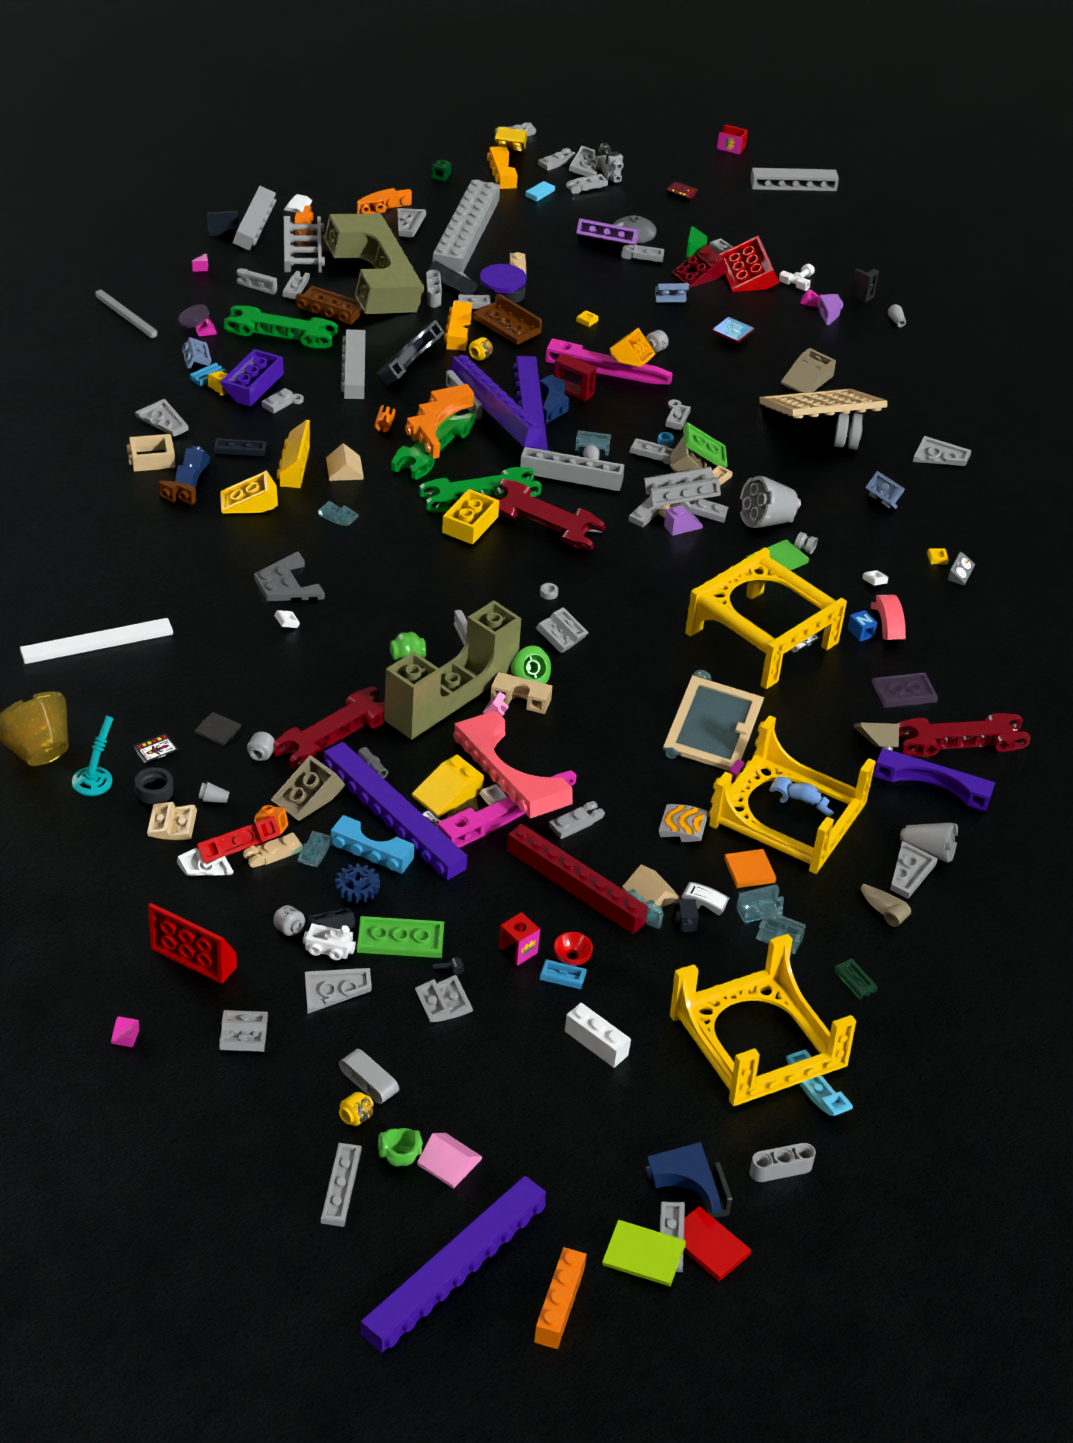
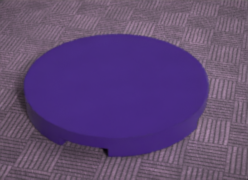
M494 264L481 271L480 282L485 288L494 289L497 293H513L526 285V274L522 269L513 265Z

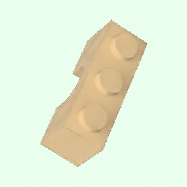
M498 672L491 686V699L501 692L506 696L503 702L509 705L513 698L521 697L527 700V710L545 714L551 701L552 685Z

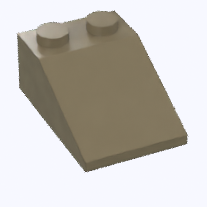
M309 755L273 796L271 801L279 807H285L288 814L300 821L333 800L345 784L335 772Z

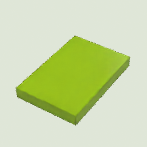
M618 1220L602 1263L603 1266L671 1286L686 1241Z

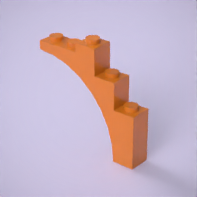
M468 384L431 391L429 403L420 404L417 416L407 418V425L405 426L407 435L413 441L419 440L433 459L439 458L440 443L435 434L438 426L450 415L462 409L473 407L474 392Z

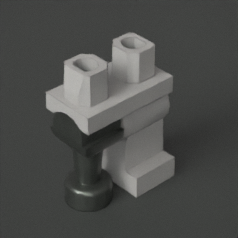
M602 143L598 149L602 155L595 157L596 170H601L607 181L620 182L622 180L623 156L621 154L618 155L617 151L611 152L610 146L607 143Z

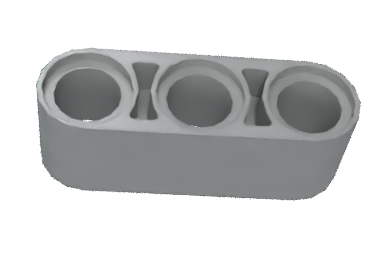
M429 270L426 273L427 304L434 308L441 305V276L439 271Z
M356 1049L339 1061L342 1072L376 1103L382 1104L399 1092V1086L395 1079L361 1049Z
M800 1143L757 1152L752 1158L750 1176L755 1181L765 1182L808 1173L812 1169L816 1151L812 1145Z

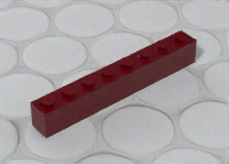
M520 824L508 834L507 851L630 933L634 934L646 923L648 912L646 904L534 831Z

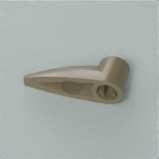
M863 884L861 886L864 897L876 910L884 915L889 925L897 927L911 914L909 905L903 900L869 885Z

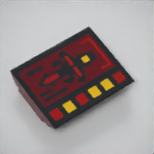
M676 181L666 189L668 192L688 199L693 198L698 190Z

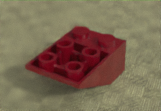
M705 244L674 269L672 274L683 283H689V288L717 280L728 271V267L724 258Z

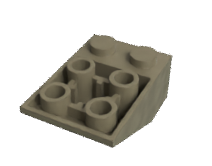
M809 348L799 356L781 381V384L799 393L814 392L833 377L836 360Z

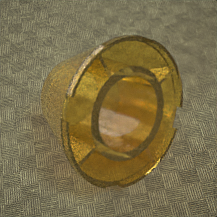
M59 692L33 695L34 699L25 703L20 700L0 713V742L31 766L49 763L61 756L68 748L67 704L64 695Z

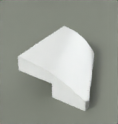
M197 848L178 856L177 859L178 865L186 875L233 874V870L225 856L204 864L200 851Z

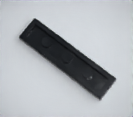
M436 260L428 269V271H439L442 283L464 295H472L479 286L476 282Z

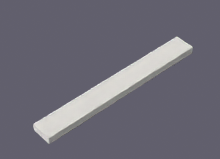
M168 618L23 646L20 647V652L24 663L27 664L172 635L173 629Z

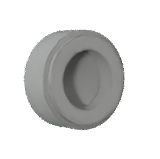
M552 583L543 584L540 588L541 597L548 600L555 599L558 596V587Z

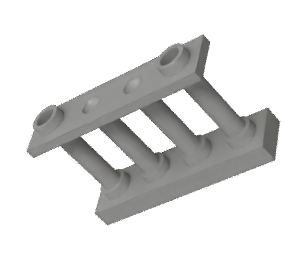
M284 216L285 272H291V266H294V264H318V272H322V266H325V257L321 255V232H324V223H321V217L317 216V224H293V222H290V216ZM293 230L317 231L318 236L293 235L290 232H293ZM293 241L318 242V247H294L290 243H293ZM318 253V258H294L291 254Z
M711 467L644 478L646 495L651 494L653 507L721 495L719 478H713Z

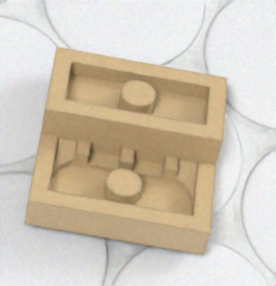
M173 802L154 804L147 831L148 836L170 840L191 839L197 813L195 805L175 807Z

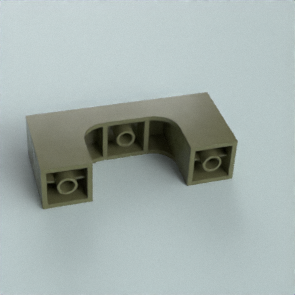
M330 214L324 241L333 257L361 258L370 262L375 268L361 269L355 297L364 313L417 312L418 306L421 303L420 298L424 291V286L381 214Z
M492 601L468 616L467 636L463 649L458 656L441 668H437L414 651L386 668L384 721L412 740L489 689L498 672L510 675L512 673V661L519 652L521 618L496 601Z

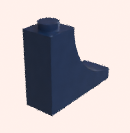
M701 1142L648 1156L649 1166L646 1167L648 1179L654 1180L656 1188L665 1186L686 1188L701 1196L709 1205L713 1214L722 1211L720 1198Z

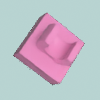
M499 692L490 700L483 713L486 714L496 710L503 716L504 712L509 708L503 702L506 696Z

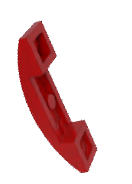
M272 816L230 833L198 843L197 846L205 864L278 837L281 833L275 817Z

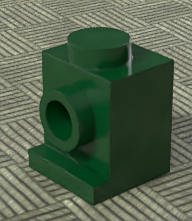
M437 160L432 165V178L446 181L451 174V163L446 160Z

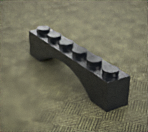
M434 320L422 327L376 373L385 386L399 379L406 372L411 362L445 333L438 322Z

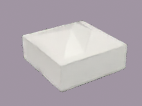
M877 570L863 573L862 579L874 586L885 584L888 581V577Z
M277 610L274 615L282 627L298 628L300 624L291 611Z
M497 784L484 788L480 792V795L489 806L507 798Z

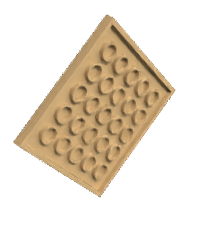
M853 389L765 396L760 397V404L765 405L766 408H771V410H776V412L793 416V418H803V415L817 417L819 413H824L825 415H834L835 412L848 414L851 410H856V412H866V409L880 411L881 408L887 407V400Z

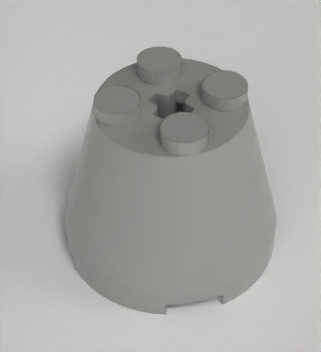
M764 476L749 478L743 486L740 499H743V511L740 512L741 518L748 527L753 528L792 522L797 509L801 505V501L797 498V494L793 489Z

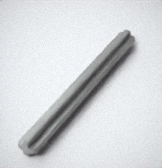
M100 289L95 292L96 298L150 338L157 336L156 329Z

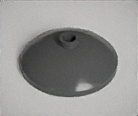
M636 215L622 217L613 224L637 229L639 231L637 243L652 240L657 232L656 226L650 220Z

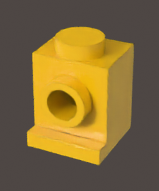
M222 371L208 374V387L216 392H220L219 395L221 396L229 394L221 385V380L228 374Z

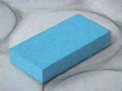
M543 181L526 191L525 196L538 201L555 191V186Z

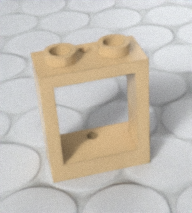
M171 434L129 437L130 444H127V453L129 455V465H133L134 472L175 468V453ZM165 450L164 453L137 455V452Z

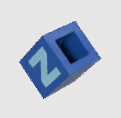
M865 610L850 615L848 630L859 641L875 637L877 622Z

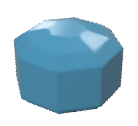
M660 433L657 443L670 447L674 443V437L671 433Z

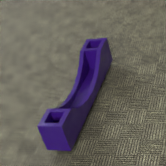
M885 748L880 753L874 772V777L890 782L916 780L938 785L954 793L966 805L984 811L987 810L995 782Z

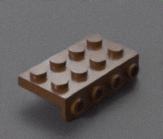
M311 286L304 294L298 293L295 296L296 308L352 325L364 312L358 300L315 286Z
M501 294L495 296L494 303L473 312L475 320L516 345L541 333L542 320Z

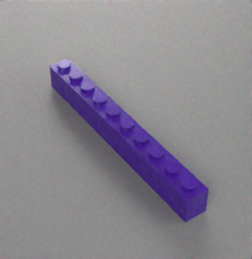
M465 355L453 356L450 370L464 384L469 385L475 397L483 404V408L523 447H538L543 431L538 422L533 420L521 406H518L506 392L501 390L469 357Z
M517 356V361L513 364V372H515L514 381L516 382L515 390L517 391L518 406H521L543 428L539 446L529 448L548 451L536 357Z
M344 742L324 751L323 764L335 772L349 791L354 793L364 805H367L376 816H379L389 828H392L400 839L413 843L414 851L421 855L425 862L435 868L438 874L449 880L466 870L467 855Z
M524 1176L361 1321V1336L381 1353L388 1347H393L399 1340V1337L405 1331H411L416 1322L422 1316H427L437 1302L444 1301L455 1286L458 1287L465 1281L468 1274L472 1271H477L488 1256L492 1257L497 1252L500 1245L504 1242H509L519 1228H524L528 1224L532 1216L542 1212L546 1205V1191Z

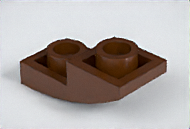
M160 481L159 496L172 502L179 499L192 505L196 502V488L179 482Z

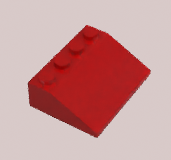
M759 236L719 254L724 258L728 267V271L725 274L733 292L766 290L779 284Z
M152 903L148 905L152 950L220 983H223L237 968L236 952L223 937Z

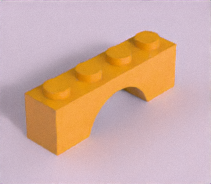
M507 146L490 147V152L487 153V160L490 161V168L492 169L493 176H495V182L500 185V189L517 188L518 175L515 168L508 167L509 151Z
M454 301L453 307H450L444 336L447 349L466 351L468 329L462 326L470 325L472 303Z

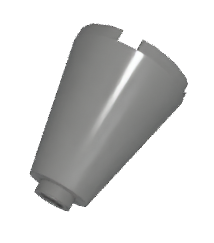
M955 823L907 825L905 829H902L900 839L941 861L949 862L952 861L957 845L955 836H958V826Z

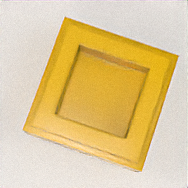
M584 311L577 316L576 321L590 327L598 321V316L589 311Z
M928 549L927 555L931 564H948L949 559L945 549Z

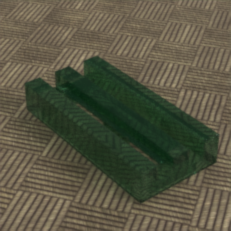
M853 959L835 966L834 971L859 999L863 998L864 995H870L871 991L872 993L877 991L876 984Z

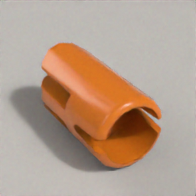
M382 405L375 421V428L378 431L383 428L382 432L385 433L392 426L396 410L393 409L390 415V407H387L386 411L382 412L384 407Z

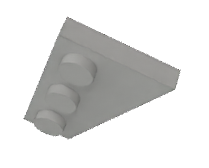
M581 146L569 167V171L584 176L597 175L595 150Z
M397 208L399 236H405L406 238L414 237L426 216V209Z
M165 399L135 412L137 418L167 434H171L173 437L189 430L185 421Z
M924 436L914 455L913 462L965 466L971 455V450Z
M902 841L890 890L908 899L934 868L938 859Z
M370 968L305 972L307 1013L370 992Z

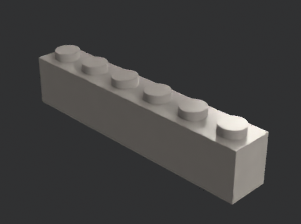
M752 168L750 179L753 189L837 191L839 180L836 170Z
M259 186L233 240L234 244L250 250L252 245H256L261 231L276 203V199H274L275 192Z
M346 330L342 346L341 392H344V399H364L365 330Z
M529 447L524 448L521 456L520 467L532 468L534 476L620 491L622 485L623 464Z

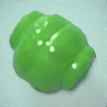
M402 632L398 634L395 640L390 642V653L393 660L403 658L413 651L423 658L426 656L424 638H419L414 632Z
M408 1128L390 1129L386 1132H381L378 1136L379 1157L386 1158L395 1167L408 1166L414 1162L417 1156L422 1154L421 1147L423 1142L419 1130Z

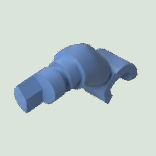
M780 776L775 778L769 789L771 792L779 791L782 793L781 803L786 802L790 796L792 799L801 800L805 803L809 802L811 805L815 804V808L827 817L834 813L826 807L830 800L825 796L821 797V793L817 791L818 788L812 784L792 783L788 778Z

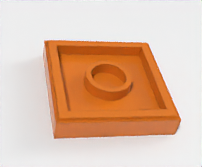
M764 849L725 854L724 860L736 888L775 883L776 876Z

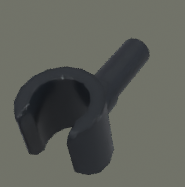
M458 957L451 959L447 963L433 964V969L452 968L454 974L464 972L462 960Z

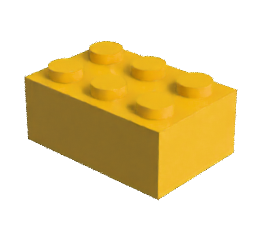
M468 489L443 515L442 533L474 544L498 518L499 500Z

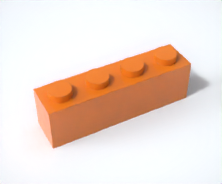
M563 1247L536 1325L535 1343L558 1349L584 1272L585 1253Z

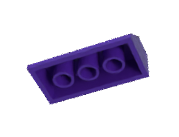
M254 349L221 380V385L237 403L252 406L284 374L283 357Z

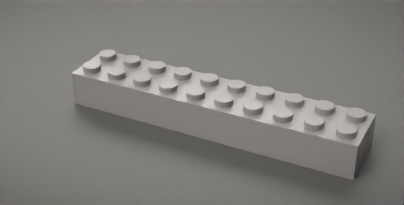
M472 180L433 253V262L436 260L456 272H463L499 202L500 185L480 180Z

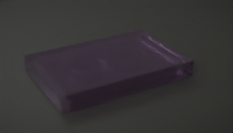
M926 673L873 678L872 684L884 708L937 702L938 696Z

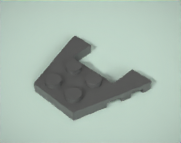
M295 552L254 574V580L267 601L291 600L293 597H300L302 600H309V597H318V600L325 599V593L319 583L301 588L290 570L305 567V561L299 552Z

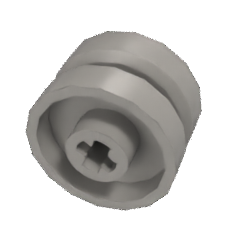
M838 413L834 447L843 448L846 438H848V449H858L862 434V414L853 413L850 423H848L849 414Z

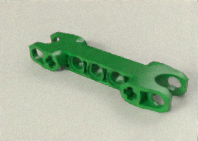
M233 306L230 309V317L224 320V329L237 335L250 336L252 333L282 337L299 340L303 345L313 348L331 347L332 337L338 333V325L326 319L313 317L307 321L261 313L258 308L252 306ZM238 310L242 313V315L238 316L234 313V311ZM228 322L235 323L236 327H230ZM326 326L333 327L334 331L326 330ZM320 338H326L328 343H323Z
M454 413L438 426L435 434L440 443V451L455 436L464 438L469 433L475 421V414L467 413L464 416H456ZM418 441L411 448L402 446L397 451L391 462V470L398 472L403 468L412 469L411 478L417 480L433 468L435 458L433 459L426 452L424 445Z
M514 467L505 469L501 475L451 483L447 478L435 479L420 485L419 494L423 498H428L426 500L428 511L447 512L468 489L495 499L506 497L508 492L500 488V479L517 481L529 488L537 487L535 491L530 493L532 497H536L541 493L542 485L538 481H532L534 479L532 468ZM524 473H529L527 477L522 478ZM428 487L433 488L430 492H424ZM439 502L437 506L431 507L432 503Z

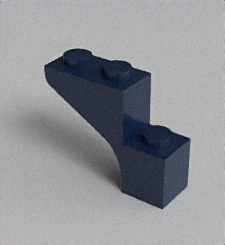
M553 375L540 380L541 396L546 399L543 406L544 423L547 424L568 411L569 397L564 395L565 382Z
M192 446V449L186 448L183 466L178 465L175 482L196 488L200 473L210 462V456L206 454V451L196 446Z

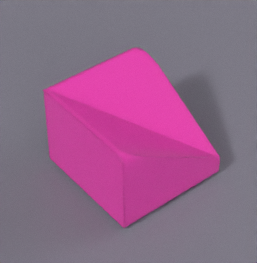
M203 254L191 261L193 272L208 271L207 254Z
M117 1017L111 1044L133 1047L139 1033V1020Z

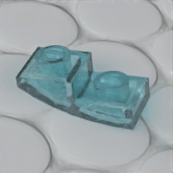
M330 501L321 507L318 512L323 518L349 526L359 516V514L344 505L340 508Z
M312 831L307 844L304 843L297 862L318 867L331 844V836Z
M635 889L627 891V893L648 906L646 923L657 929L661 928L664 916L662 909L653 900L645 902L644 898Z

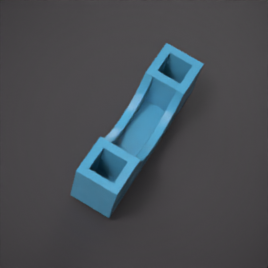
M343 815L331 829V845L401 874L414 859L413 843L398 837L384 842L370 840L362 834L361 822Z

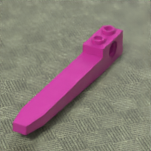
M552 338L546 350V362L553 364L556 358L566 354L597 367L596 373L651 384H670L672 381L673 373L648 364L638 367L620 363L612 356L582 349L583 345Z
M572 770L550 777L563 778L570 786L576 783V774ZM507 797L477 812L469 808L447 819H443L438 823V829L460 848L520 817L525 812H522L520 807L510 797Z

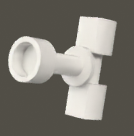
M805 264L801 268L800 273L796 272L794 274L782 271L779 281L788 285L791 283L796 284V288L807 291L810 287V280L804 277H810L814 273V267L811 264Z

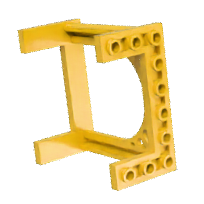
M763 548L691 591L685 633L691 637L703 629L704 620H715L739 634L766 653L760 686L768 689L779 680L783 654L823 628L825 630L822 648L828 650L839 642L847 601L843 598L835 601L770 558V550ZM749 581L746 596L752 600L763 593L764 585L768 581H774L792 589L822 610L775 639L735 611L730 602V594L735 587ZM721 594V595H724L725 597L718 598V597H715V596Z
M769 715L758 727L759 736L755 742L757 749L752 760L747 761L743 772L737 774L735 782L731 783L732 774L727 772L721 778L716 779L713 785L715 793L711 798L713 805L708 815L710 817L709 826L715 829L719 824L810 864L809 871L817 874L866 804L876 761L868 758L860 769L857 787L854 788L806 767L790 757L781 747L774 730L776 718ZM761 769L769 770L771 775L766 776L762 774ZM782 776L797 783L812 784L818 788L817 791L848 804V807L834 827V820L829 817L825 818L818 828L813 848L760 823L752 815L748 806V798L751 792L759 785L774 781L775 778ZM734 807H741L744 810L737 812Z
M789 934L770 939L765 970L715 985L702 991L696 992L698 969L695 965L675 970L670 1017L673 1021L681 1020L730 1090L729 1101L733 1106L848 1066L856 1020L850 1015L833 1021L831 1032L825 1027L804 999L794 979L789 960L793 939ZM769 989L772 990V993L767 996L761 993ZM742 1001L768 1002L788 1012L820 1054L756 1076L760 1054L756 1049H752L735 1055V1062H733L716 1037L714 1030L715 1020L725 1008ZM710 1010L713 1014L704 1015L701 1012Z

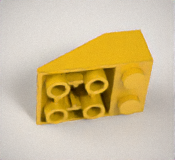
M498 127L495 136L497 146H507V149L513 148L514 151L518 152L525 150L527 130Z

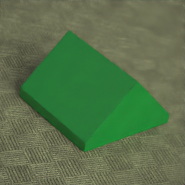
M691 227L686 260L707 244V236L695 227Z

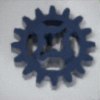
M350 864L348 869L341 868V873H337V878L335 879L336 893H340V898L347 897V902H350L352 899L356 903L360 899L367 902V897L373 899L374 894H378L380 888L379 874H374L375 869L373 868L368 870V865L362 868L360 864H357L356 867Z

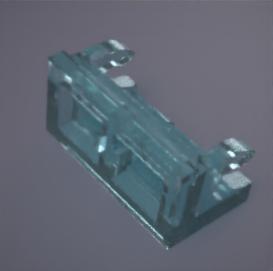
M578 430L575 451L579 452L580 446L587 447L593 445L597 449H604L605 455L608 456L611 435Z
M777 884L739 893L737 910L745 923L783 913L784 899L783 896L778 898L779 887Z
M767 910L760 923V930L756 939L769 944L770 939L789 934L793 939L791 953L795 954L803 940L806 925Z

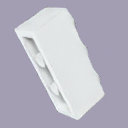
M580 1003L567 1014L565 1032L612 1067H616L628 1056L631 1039L587 1006Z

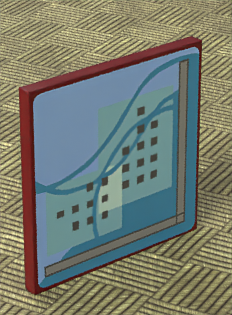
M727 317L712 329V332L737 343L754 331L753 327L730 317Z

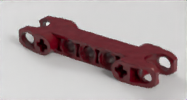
M500 479L499 481L500 488L508 492L505 498L497 499L499 500L498 513L502 517L515 520L517 515H521L563 533L561 540L574 548L592 551L594 547L593 542L586 538L584 534L589 530L604 531L605 524L603 521L586 510L578 508L575 514H572L530 496L531 489L520 482Z
M371 686L359 690L347 698L344 708L304 731L297 727L286 731L273 743L272 753L275 756L292 753L293 755L289 759V767L292 770H297L309 755L319 761L324 754L325 748L366 724L371 728H376L385 722V701L381 703L376 702L379 691L376 687Z
M996 713L989 715L985 721L930 724L926 718H914L898 723L899 738H908L903 742L901 749L902 753L908 756L928 757L936 755L940 749L995 746L999 752L1014 751L1027 747L1031 737L1026 732L1016 731L1021 728L1023 721L1022 717L1017 714ZM1014 720L1017 721V722L1014 723V724H1011V725L1009 724L1011 721H1014ZM904 727H909V728H910L909 730H906V731H900V730H901L902 728H904ZM1024 739V741L1020 743L1015 742V740ZM913 745L916 746V747L913 748V749H910V750L907 749L909 746H913Z

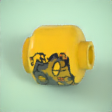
M484 337L474 340L469 346L470 355L478 361L489 357L493 351L491 342Z
M361 1092L353 1093L340 1104L339 1115L346 1124L358 1126L373 1114L372 1099Z

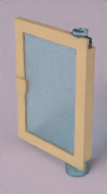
M704 670L695 671L665 741L663 750L666 751V756L676 758L677 755L729 771L738 759L742 760L764 697L711 681L710 674Z

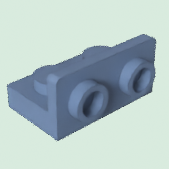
M689 283L658 284L655 287L656 303L686 302V292L689 290Z
M189 337L187 343L183 344L182 352L184 353L187 368H191L194 362L200 365H210L212 360L207 343Z
M878 471L865 487L870 491L869 495L876 500L880 498L883 505L888 508L892 506L895 509L898 507L895 504L905 490Z

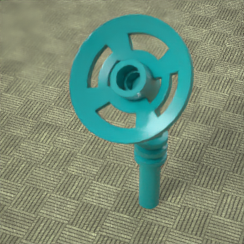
M106 715L100 733L95 738L97 741H94L95 745H92L93 752L89 767L80 769L72 778L74 790L82 795H100L109 790L112 785V775L104 768L97 767L100 753L104 751V743H107L106 737L114 719ZM104 779L107 780L104 785L98 787L103 783ZM83 782L91 786V789L84 788L80 784Z

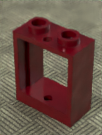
M562 354L559 358L555 359L553 376L565 382L566 394L583 401H587L594 395L597 367L566 354ZM564 368L582 375L581 386L564 380Z

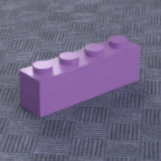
M579 218L576 234L582 237L618 244L637 245L639 231L637 229Z

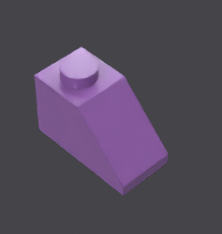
M838 294L820 295L818 309L826 325H830L840 315V310L843 308V301L840 300Z
M683 506L666 509L664 526L672 536L703 527L695 515Z

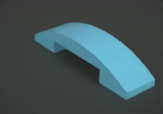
M805 1049L788 1055L786 1060L791 1065L811 1058V1055ZM821 1075L799 1083L808 1097L829 1115L835 1116L853 1108V1105L841 1091L836 1093Z

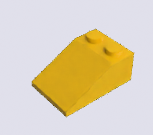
M267 471L220 491L221 511L223 514L262 513L278 506L277 486Z
M455 755L444 761L412 793V797L439 818L478 796L483 788L484 775L459 755Z

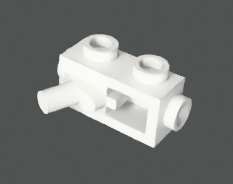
M311 924L309 932L305 931L303 937V944H306V950L312 955L325 954L334 960L347 959L348 954L354 953L356 942L353 941V932H349L348 926H342L339 930L323 925Z

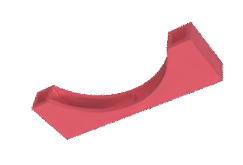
M496 710L455 723V732L453 733L455 741L463 747L465 752L471 755L473 760L482 767L483 771L490 775L491 779L500 786L503 792L509 795L510 799L529 818L572 804V787L563 778L539 777L520 772L505 764L496 755L494 748L505 736V719Z

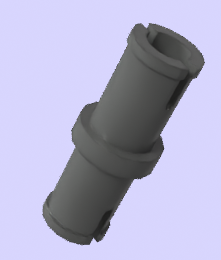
M363 747L358 751L357 755L383 779L387 776V769L383 767L380 759L374 756L367 747Z

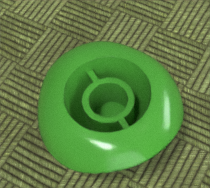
M538 646L523 648L512 661V676L546 684L551 673V663L548 655Z

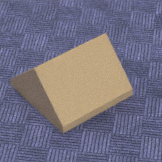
M344 443L326 457L329 481L363 479L360 456Z
M640 865L622 888L648 906L647 915L675 902V899H680L679 895L656 871Z

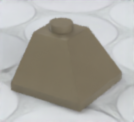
M683 436L670 455L672 470L674 472H683L706 468V459L687 448Z
M854 724V728L875 747H881V751L883 748L893 751V747H899V724Z

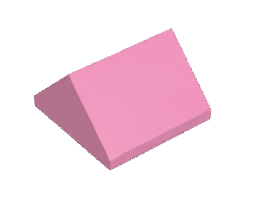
M432 1133L417 1165L454 1189L479 1163L482 1156L446 1133Z

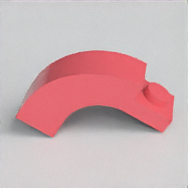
M893 594L876 595V602H871V609L878 610L880 613L883 639H906L904 614L898 597Z

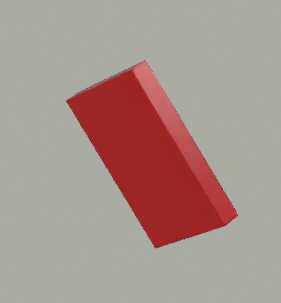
M700 1206L685 1217L684 1240L686 1245L683 1251L717 1281L722 1280L751 1254L750 1248Z

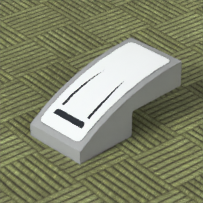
M693 882L688 883L681 897L683 899H696L698 909L703 905L719 916L724 911L729 897L710 887Z

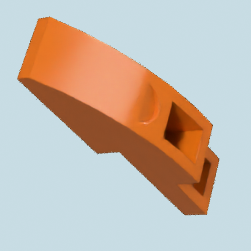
M394 188L367 195L357 201V214L386 212L387 208L411 205L412 191L410 189L396 191Z
M305 205L302 213L296 212L295 224H311L310 221H313L311 206ZM295 230V235H313V230ZM297 242L299 247H307V245H310V242Z

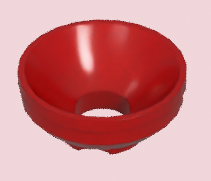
M567 932L560 935L554 944L556 957L561 962L572 966L587 962L593 950L591 940L577 932ZM575 953L578 955V958L570 959L567 957V954Z

